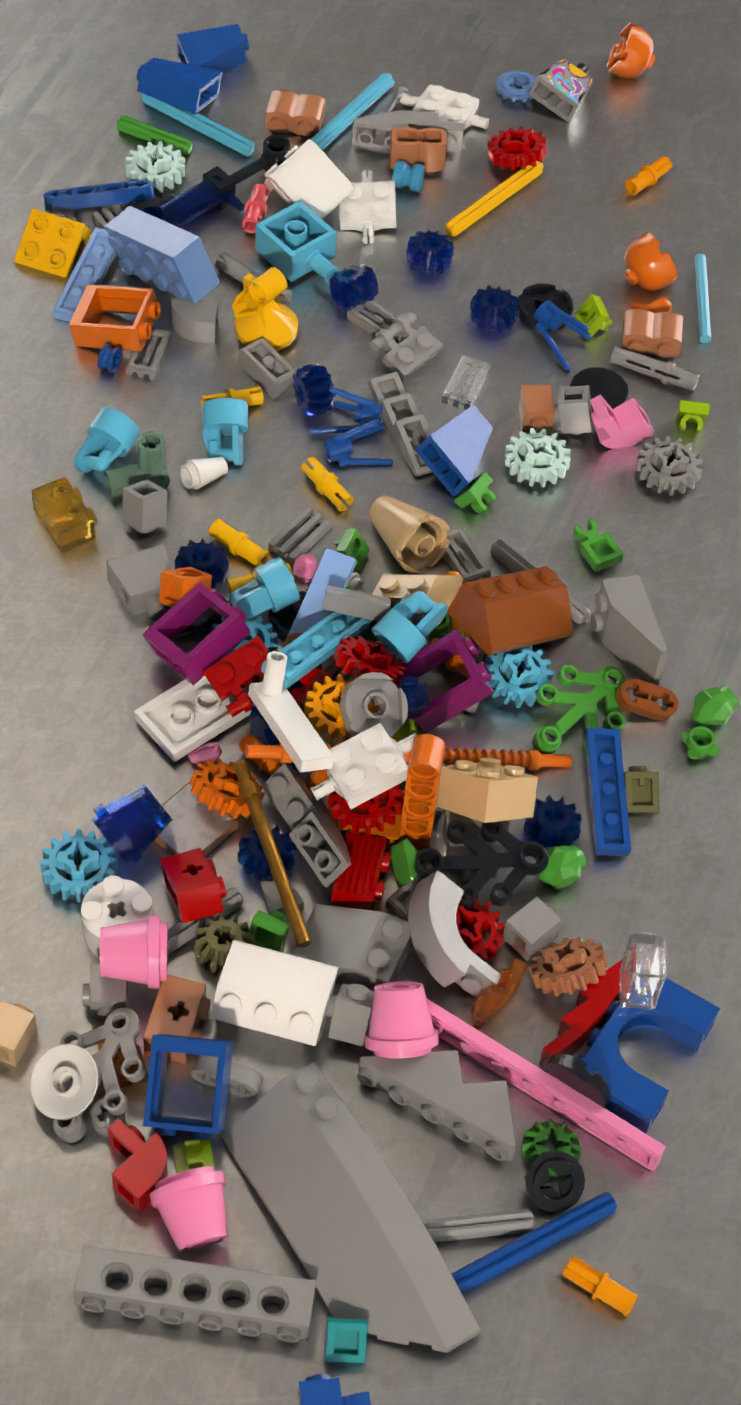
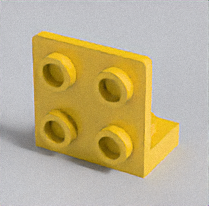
M32 208L14 262L67 279L80 242L87 244L92 232L83 223Z

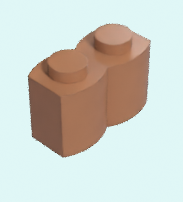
M285 90L273 91L265 113L266 129L277 133L293 132L304 137H314L322 127L325 116V99L313 94L297 95Z
M411 127L391 129L390 168L394 169L396 161L402 160L406 161L411 167L416 163L425 165V171L427 172L444 170L447 149L446 130L439 128H423L418 130Z
M642 309L626 310L623 321L621 348L641 355L651 353L662 358L678 357L682 344L683 316L672 312L652 313Z

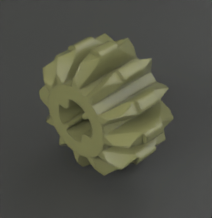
M220 913L217 916L216 922L206 918L204 928H197L195 932L194 952L196 955H199L201 967L210 964V971L213 974L219 968L224 967L234 940L254 945V936L252 933H249L247 922L238 924V918L235 914L229 920H224V916Z

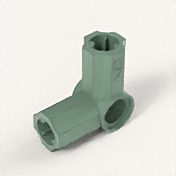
M153 431L142 433L141 438L137 440V459L135 463L104 471V478L110 496L123 494L124 487L146 479L163 489L169 486L170 478L166 469V446L163 435L156 434Z

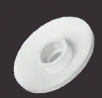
M62 1044L51 1048L39 1059L32 1073L30 1089L34 1104L41 1113L52 1119L67 1120L76 1117L90 1105L98 1087V1070L93 1057L79 1046ZM73 1078L72 1086L68 1089V1083Z

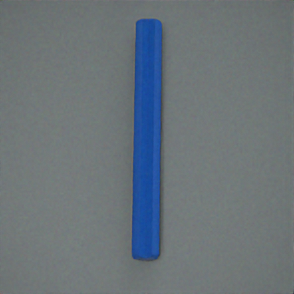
M603 1192L453 1272L452 1276L459 1290L464 1294L613 1214L617 1208L616 1201L609 1192Z

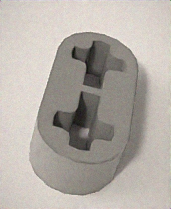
M198 1055L191 1072L192 1077L201 1084L215 1088L218 1057ZM231 1061L228 1093L247 1099L256 1098L263 1081V1076L253 1068Z

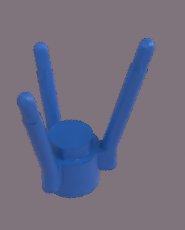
M548 300L542 303L534 314V319L538 321L535 328L543 335L565 371L570 372V366L547 330L555 331L562 324H565L579 335L590 340L591 335L587 333L589 328Z
M330 387L329 391L331 393L358 403V405L325 399L324 403L356 412L355 422H360V425L312 428L308 430V433L310 435L345 433L373 420H378L379 424L373 427L378 429L383 405L374 404V400L364 399L344 390Z
M373 420L343 434L324 439V448L328 461L330 463L337 461L339 467L393 464L392 459L348 457V455L353 454L351 441L385 428V424L381 423L379 428L376 429L373 427L377 426L379 422L378 420Z

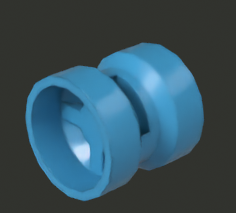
M397 160L392 181H395V188L401 189L408 186L410 191L419 193L424 180L425 165L416 163L411 167L406 161Z

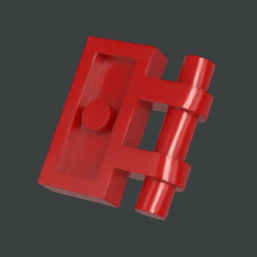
M259 636L203 671L222 702L232 695L235 696L236 700L225 706L232 717H235L242 711L247 713L254 708V703L249 697L248 692L244 693L242 688L258 678L263 682L262 664L266 661L267 654L270 652Z

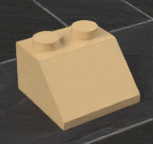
M383 574L372 594L391 598L390 609H392L406 593L412 595L416 591H422L435 603L443 602L449 608L463 582V578L461 575Z

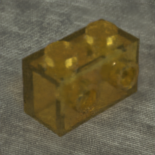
M66 476L31 490L33 510L61 553L95 539V525L98 524L96 515L91 507L86 508L80 490L77 486L72 487Z

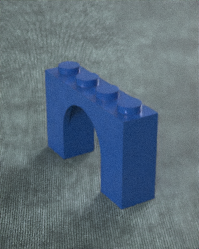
M644 965L638 976L631 974L622 990L625 996L619 1003L614 1000L604 1017L608 1021L604 1028L600 1029L597 1027L590 1036L587 1043L590 1049L585 1057L579 1054L576 1058L581 1059L587 1064L585 1070L589 1071L592 1075L595 1071L601 1074L609 1085L612 1096L605 1109L647 1134L662 1110L669 1090L633 1070L622 1058L618 1047V1040L629 1031L639 1028H651L666 1033L698 1052L714 1026L720 1008Z

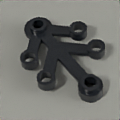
M456 820L448 826L447 839L453 844H464L477 855L442 857L440 852L434 848H423L416 855L414 870L420 877L426 878L436 870L445 872L480 869L467 885L460 887L464 890V893H469L473 899L466 901L461 898L458 906L463 905L465 909H469L475 905L478 893L500 868L514 867L503 883H496L490 893L491 902L496 906L502 907L510 902L513 890L526 875H539L546 869L549 856L543 845L535 841L522 843L506 831L500 821L483 823L481 828L482 838L487 842L498 841L510 851L509 853H498L468 829L466 823ZM494 827L498 833L490 834L486 828ZM460 829L463 835L456 836L452 833V830ZM531 856L535 858L536 863L527 862L525 857ZM430 863L434 869L426 870L421 864ZM498 890L504 891L507 897L499 898L495 892Z

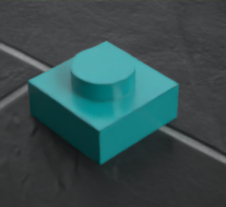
M327 1318L324 1346L325 1362L365 1363L368 1328L366 1319Z

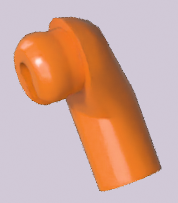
M658 298L647 306L632 303L631 309H642L652 313L670 312L672 308L671 302L666 298Z

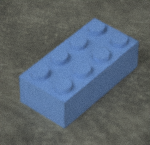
M132 206L127 207L104 226L109 235L108 242L117 252L120 258L119 265L126 274L139 277L143 282H149L160 290H166L177 298L185 299L193 304H196L220 284L199 236Z

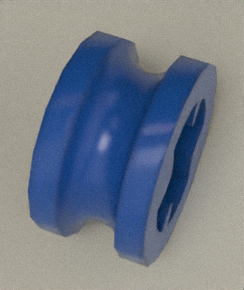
M106 343L99 353L98 368L102 370L108 368V372L115 373L121 364L122 348L115 347L113 349L111 344Z

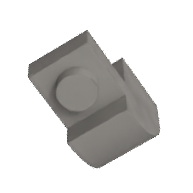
M171 298V319L175 332L189 341L215 344L218 327V302L200 300L193 304L185 299Z

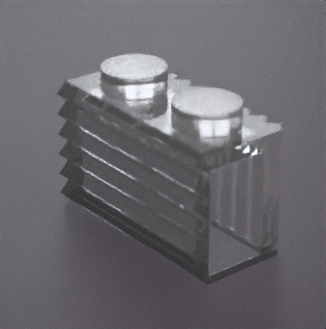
M640 932L629 937L619 970V991L621 992L619 1004L622 1007L650 1010L656 1008L666 977L665 937L656 936L650 932Z

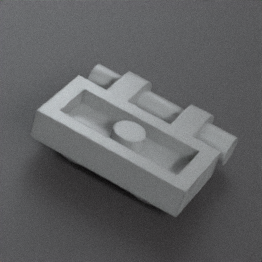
M411 311L396 317L390 327L387 329L382 328L375 334V338L369 342V346L373 351L376 352L382 348L387 353L381 362L392 372H398L401 381H404L438 354L444 346L424 325L416 331L411 327V324L417 320L416 315ZM398 334L404 339L399 344L394 341Z

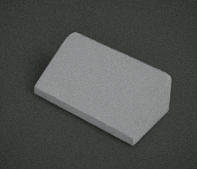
M260 338L239 350V366L273 399L280 396L299 376V372L264 338Z
M327 584L322 609L379 622L390 610L391 598Z

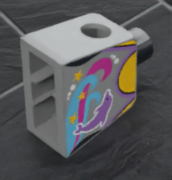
M562 59L537 75L529 95L570 123L584 101L593 83V79L589 76V68L585 64L578 63L575 66L568 60Z

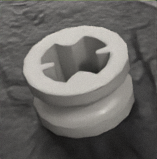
M100 1099L92 1108V1124L98 1134L108 1136L107 1128L114 1122L107 1123V1119L101 1122L102 1113L108 1110L103 1105V1099ZM114 1099L111 1107H116L120 1101ZM125 1112L115 1116V1121L119 1118L125 1124Z

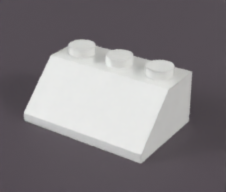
M234 940L217 984L210 1018L316 1046L323 1035L327 1019V1007L333 994L339 967Z

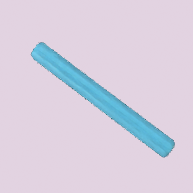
M390 73L381 74L310 140L316 143L323 151L354 122V119L359 118L394 85L395 81L392 79V75Z
M142 93V102L246 157H250L254 153L255 143L200 113L194 115Z

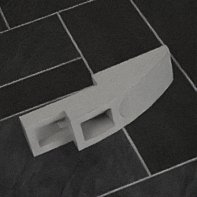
M393 111L354 119L352 144L390 150L391 129L411 127L418 130L423 128H439L446 130V150L461 152L464 124L438 120L439 113Z
M284 763L263 784L262 788L291 828L292 832L289 836L323 886L329 887L351 865L346 843L322 799L317 801L312 791L307 788L293 766Z

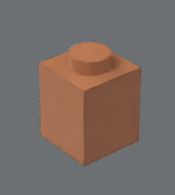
M521 385L518 407L522 431L530 432V428H534L536 433H540L542 429H546V432H552L555 407L551 385Z

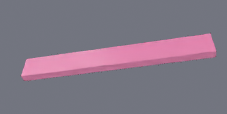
M427 999L433 1028L438 1031V1037L441 1041L502 1079L507 1080L510 1084L650 1171L656 1169L666 1148L665 1145Z

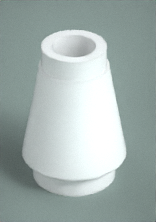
M222 456L187 460L180 467V477L184 486L188 489L194 488L195 490L200 489L228 472L227 462Z

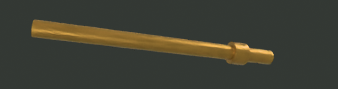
M238 760L233 764L240 784L238 788L242 802L248 806L298 948L307 947L312 942L260 801L262 794L256 781H253L246 760Z

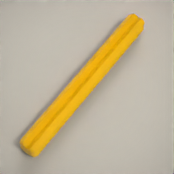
M536 161L535 167L527 165L526 170H518L446 222L445 233L451 237L460 234L541 175L543 164Z

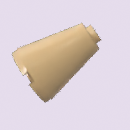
M388 495L382 496L372 503L369 510V518L399 566L406 572L420 573L417 569L425 566L431 568L443 557L450 542L447 538V530L450 531V527L442 518Z

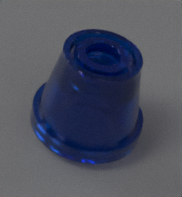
M145 784L105 805L100 803L93 809L96 816L92 819L119 856L126 863L132 859L136 864L144 858L143 853L170 822L173 821L172 817Z

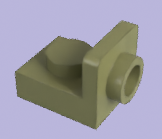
M630 766L629 772H624L628 813H659V772H649L648 766Z

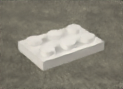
M204 676L194 686L186 679L134 710V719L172 761L176 762L252 714L254 708L247 713L242 711L235 717H232L225 706L235 701V696L232 695L222 702Z

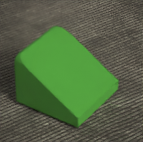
M405 838L389 847V851L392 852L391 860L399 886L411 882L418 876L414 870V861L419 851L409 839ZM426 862L421 865L425 869L429 864Z

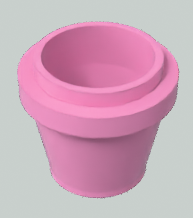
M149 915V919L101 927L100 977L146 984L148 989H159L160 981H167V922H160V915Z
M390 982L376 985L374 987L369 1032L365 1034V1047L373 1051L375 1056L382 1058H412L429 1054L432 1048L439 1044L438 1031L433 1028L424 984L418 982Z
M213 1166L187 1170L162 1179L155 1184L156 1190L149 1194L152 1207L158 1209L179 1253L207 1247L229 1237L223 1190L227 1183L224 1172L215 1171Z

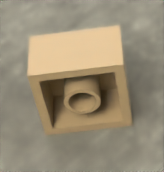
M480 758V763L456 760L455 765L442 766L436 807L483 823L532 818L534 815L538 777L524 773L525 768L520 766H501L498 759Z

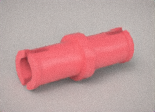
M264 184L254 185L251 198L245 204L246 214L242 221V228L245 227L244 230L248 233H256V224L261 222L267 213L266 203L270 190H267L268 187Z

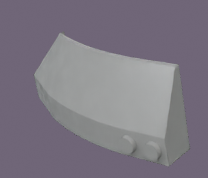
M314 1062L281 1079L220 1135L221 1141L277 1222L310 1279L316 1281V1289L333 1318L366 1319L368 1323L367 1334L377 1335L378 1340L409 1345V1342L430 1345L432 1350L446 1353L481 1333L478 1323L436 1244L410 1200L364 1129Z

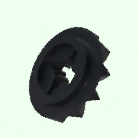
M559 1150L542 1152L538 1158L530 1162V1167L524 1176L527 1195L537 1207L548 1212H561L571 1208L580 1199L585 1186V1176L579 1162L573 1156ZM549 1167L557 1175H564L563 1179L558 1182L560 1187L558 1188L559 1195L551 1186H542L545 1184L544 1182L549 1180Z

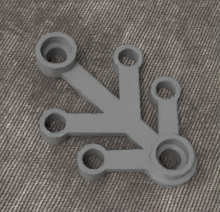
M126 1007L112 1011L106 1018L103 1026L81 1035L74 1031L68 1032L62 1037L60 1045L78 1040L76 1046L83 1049L104 1042L100 1051L91 1056L98 1070V1086L102 1080L106 1092L103 1098V1105L110 1114L115 1116L123 1114L129 1106L128 1098L122 1093L113 1061L119 1047H121L125 1059L121 1065V1072L130 1082L141 1081L147 1072L145 1064L140 1060L135 1039L140 1033L141 1021L134 1010ZM126 1020L122 1028L116 1029L121 1022ZM139 1065L135 1073L129 1074L132 1066ZM121 1098L119 1105L111 1107L114 1099ZM84 1111L73 1117L70 1125L65 1128L62 1127L67 1120L54 1119L53 1129L63 1141L73 1143L84 1136L87 1129V1123L82 1117Z

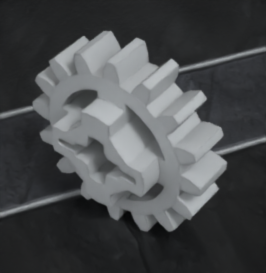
M666 436L665 441L661 442L656 437L653 440V445L646 442L644 443L643 450H639L636 471L640 472V480H648L647 488L658 487L657 493H661L663 489H666L669 495H673L674 490L678 489L681 494H684L686 487L694 489L696 481H700L703 460L699 459L700 452H692L691 443L685 446L682 445L681 438H678L676 442H672L670 437Z

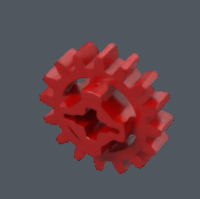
M510 127L505 132L499 131V136L492 135V141H488L489 160H493L494 166L501 164V169L511 167V171H515L517 167H521L522 170H526L527 165L535 167L536 161L543 162V156H547L546 137H542L541 131L534 133V128L524 130L523 127H520L518 130H514Z
M348 636L347 639L342 638L333 656L337 660L335 665L343 668V674H351L353 676L352 680L366 673L378 672L388 675L393 679L391 682L398 687L406 670V667L402 666L404 661L395 658L396 652L387 651V645L378 640L375 642L373 639L366 641L362 636H358L357 640L352 636Z
M400 784L353 809L349 808L345 799L337 794L336 791L328 796V808H331L332 819L340 818V827L342 829L351 825L352 834H356L360 828H363L366 835H370L371 828L374 827L380 832H384V823L387 822L394 825L395 815H401L403 791L400 790Z
M477 898L472 908L465 909L463 905L458 906L456 924L466 946L487 963L488 956L495 959L498 948H502L505 924L499 922V911L490 913L491 903L489 901L481 906L478 904ZM489 932V938L483 943L482 939L485 937V933Z

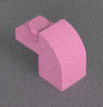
M601 394L590 400L594 410L591 413L592 422L599 441L603 446L611 449L630 447L654 435L645 410L635 398L614 409L611 408Z

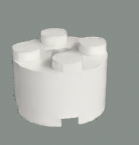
M114 875L106 877L103 882L95 885L88 891L81 905V919L85 942L94 955L100 958L101 927L149 919V915H153L152 898L148 892L139 884Z

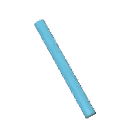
M698 254L695 256L699 338L701 343H709L711 341L706 256Z

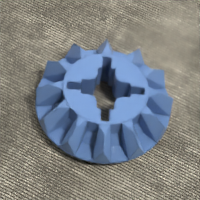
M507 71L497 79V93L503 95V100L512 99L513 103L515 101L525 103L527 99L533 100L534 98L529 95V92L536 78L524 71Z

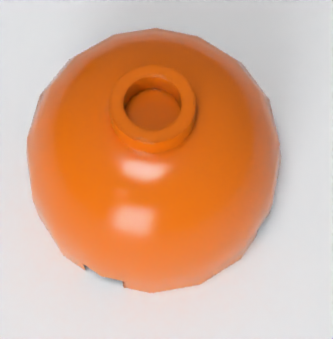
M629 22L619 34L623 38L618 44H614L607 63L609 73L624 79L635 78L645 69L649 70L655 60V55L652 54L654 48L653 40L649 33Z
M649 232L644 233L633 241L626 250L624 261L627 270L624 271V275L631 285L638 284L644 290L656 291L675 281L676 277H678V272L668 252L662 253L658 248L661 243Z

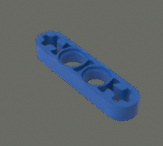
M135 180L51 190L43 194L45 209L54 212L147 201L154 198L153 182L150 180Z

